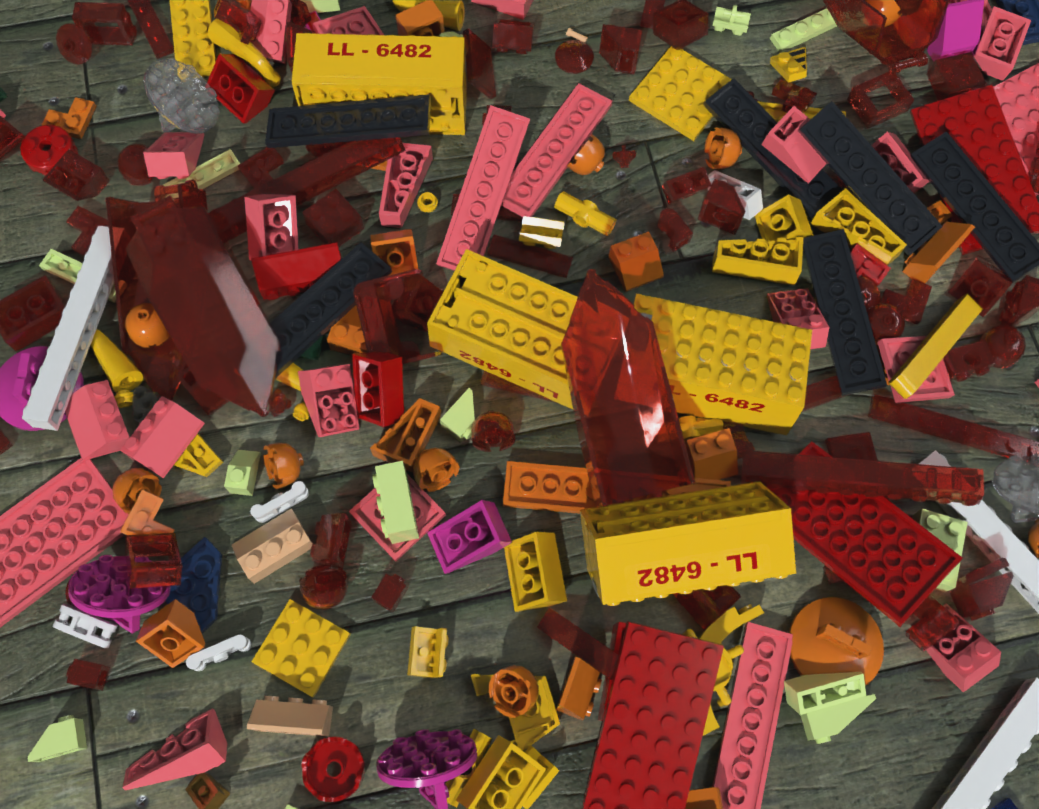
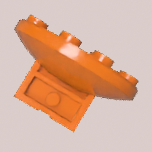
M822 598L806 605L793 619L789 629V633L793 634L790 657L801 676L862 672L864 674L865 686L875 678L883 661V638L875 620L861 606L843 598Z

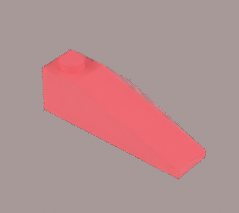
M212 708L191 719L185 724L186 729L176 737L172 734L166 738V743L159 750L149 751L129 766L125 772L122 788L130 790L200 774L226 762L227 741L216 711Z

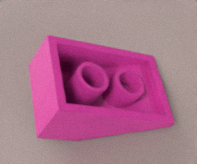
M967 0L945 5L927 49L936 67L973 59L980 41L984 0Z
M485 500L479 501L427 533L444 574L494 554L512 543L495 503Z

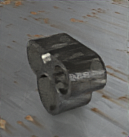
M144 386L136 387L133 391V419L141 423L161 396Z

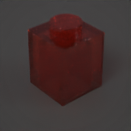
M385 574L371 599L394 613L408 590L404 584L405 580L396 574H393V576Z
M74 659L73 664L67 670L66 676L68 679L66 683L103 691L110 667Z

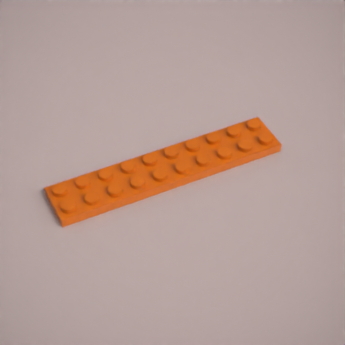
M507 461L503 507L580 514V509L731 486V481Z

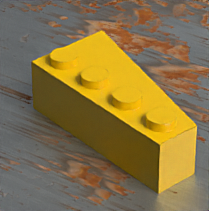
M846 188L821 208L811 222L812 226L824 233L844 229L849 248L852 249L854 245L858 244L886 265L893 262L907 246L905 242Z
M796 237L795 240L777 238V240L765 241L764 238L747 242L746 239L719 240L713 255L712 272L795 285L802 272L803 237Z

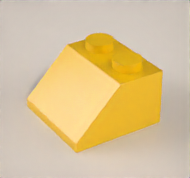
M789 194L755 215L762 239L765 238V241L777 240V238L795 240L796 237L806 238L814 236L801 200Z

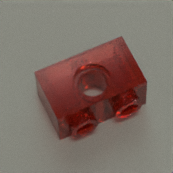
M705 167L670 179L661 185L668 205L703 192L712 186Z
M986 340L951 349L943 358L950 381L957 380V382L964 381L974 374L977 376L985 375L996 364Z

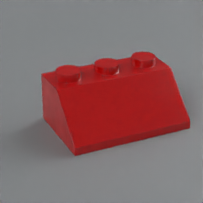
M235 54L218 55L205 86L243 124L249 122L268 107L275 92L273 87Z
M353 353L354 396L358 418L382 427L396 424L404 414L402 357L391 353Z

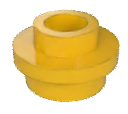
M430 192L422 193L417 200L418 208L426 213L434 211L438 206L436 196Z
M121 390L116 393L114 398L118 408H124L135 404L134 399L136 395L129 390Z

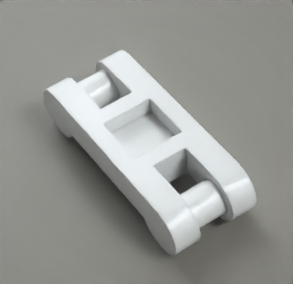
M297 481L293 483L291 490L284 494L278 493L274 495L270 502L264 505H254L250 511L251 515L258 522L264 523L305 500L309 496V491L303 482Z
M62 603L59 609L61 612L58 619H55L53 624L54 628L97 646L109 648L111 644L110 637L113 632H116L118 624L88 614L72 605ZM70 616L73 617L71 624L68 622ZM98 627L103 629L101 636L95 634Z
M236 635L190 655L186 660V665L195 671H202L209 662L214 661L218 663L226 660L228 654L237 650L242 652L250 650L252 643L247 637Z

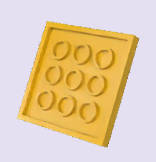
M672 44L629 96V101L692 141H695L714 117L703 106L704 102L732 79Z

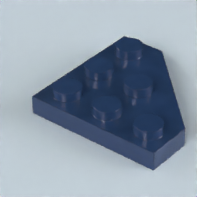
M206 537L200 540L167 571L171 579V590L165 600L169 604L176 599L195 614L202 634L217 620L222 563L221 552Z

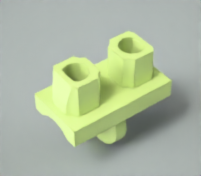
M733 5L732 10L716 7L712 26H715V31L722 32L726 28L732 30L735 35L741 36L743 32L747 33L751 13L737 11V5Z

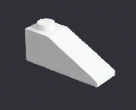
M716 170L701 180V184L734 214L750 220L763 209L761 189Z

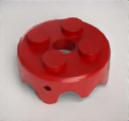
M42 125L28 132L21 142L20 151L25 163L32 171L39 172L48 178H54L56 176L55 171L60 168L68 169L73 157H78V150L72 137L60 126ZM52 145L49 150H43L44 146Z
M328 737L319 740L302 759L303 783L320 801L336 802L344 800L357 791L364 779L365 760L362 752L353 742L342 737ZM336 761L341 765V772L338 776L332 777L328 773V766Z

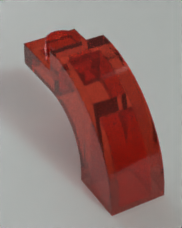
M236 0L217 1L214 17L233 27L239 33L240 42L248 45L250 40L254 41L262 24L260 19Z

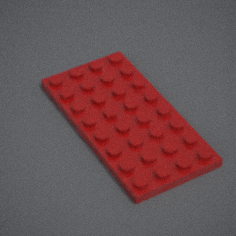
M992 85L911 109L910 115L922 147L947 131L1032 235L1039 234V203ZM941 197L943 204L953 214L949 221L954 223H962V221L958 218V216L954 213V211L950 208L946 201ZM971 233L959 245L962 255L983 250Z
M813 441L767 485L771 492L791 508L793 539L899 627L908 620L963 559L958 553Z
M627 621L581 809H685L724 646L722 644Z

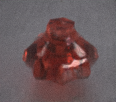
M622 145V151L613 152L612 157L619 163L620 168H627L636 157V151H626V145Z
M275 389L270 394V399L266 401L269 404V412L274 417L279 416L291 407V400L287 399L280 389Z

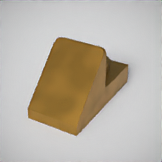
M207 772L197 774L185 789L198 809H219L230 795L229 791Z

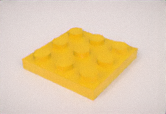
M289 599L251 662L314 698L351 634Z

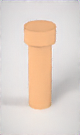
M568 28L566 35L569 37L571 36L584 43L587 42V37L573 31L571 28Z

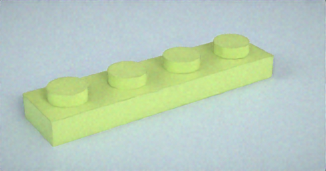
M833 5L771 34L770 40L778 51L782 53L843 24L846 18L837 6Z
M229 149L197 166L188 178H175L161 185L158 189L170 207L240 170L242 167L232 150Z
M50 249L39 266L43 270L75 284L78 271L81 270L83 263ZM115 279L108 297L109 301L115 303L126 286L124 282Z

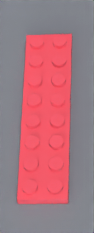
M578 83L513 171L501 206L521 217H533L568 168V163L573 161L578 149L586 143L588 136L593 133L611 108L612 100Z
M490 105L436 265L455 271L466 249L482 256L485 255L530 123V118Z
M747 622L745 625L741 645L744 648V652L739 655L731 693V703L728 707L712 787H719L723 809H761L784 690V681L792 648L793 634Z

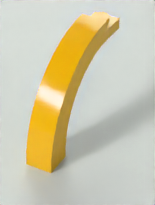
M749 604L738 610L739 615L734 606L710 623L698 639L721 644L733 630L759 617L764 611L760 604L755 607ZM711 704L703 736L720 727L713 714Z

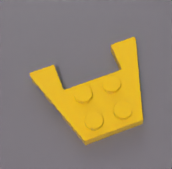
M471 675L477 697L489 693V682L493 675ZM535 676L539 686L535 705L524 715L515 718L509 717L515 740L510 742L522 751H525L530 745H533L560 725L546 676Z

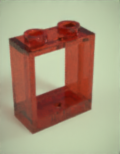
M75 2L72 19L86 44L133 46L134 37L137 36V28L133 25L130 13L126 11L123 3ZM94 22L117 23L118 27H97Z
M893 70L853 87L847 98L867 129L907 112L914 102L912 94L906 89L901 79ZM886 85L897 103L878 111L866 93Z
M175 533L126 535L125 559L130 588L181 585L182 562ZM134 557H169V561L135 562Z

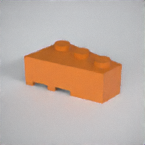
M419 398L400 417V420L392 428H389L376 444L374 443L370 447L372 455L388 463L403 461L405 469L413 473L414 462L420 453L425 450L441 417L440 406Z

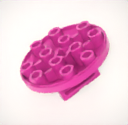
M47 346L22 350L9 358L0 368V417L18 429L27 431L45 430L32 427L22 419L23 409L31 396V389L38 378L39 369L46 358ZM81 371L72 394L84 386ZM65 413L62 418V421H64L67 418Z
M103 555L99 557V560L79 566V569L70 578L68 593L71 602L78 609L94 616L108 618L118 623L119 626L128 632L134 633L140 630L141 614L157 608L167 599L171 590V579L164 566L150 561L147 556L113 557L111 555Z
M422 729L417 731L414 736L394 739L393 745L384 750L377 759V774L383 782L389 785L403 788H419L420 794L435 809H448L447 798H449V791L444 782L463 774L475 763L477 759L476 744L470 737L462 734V731L458 729L437 732Z

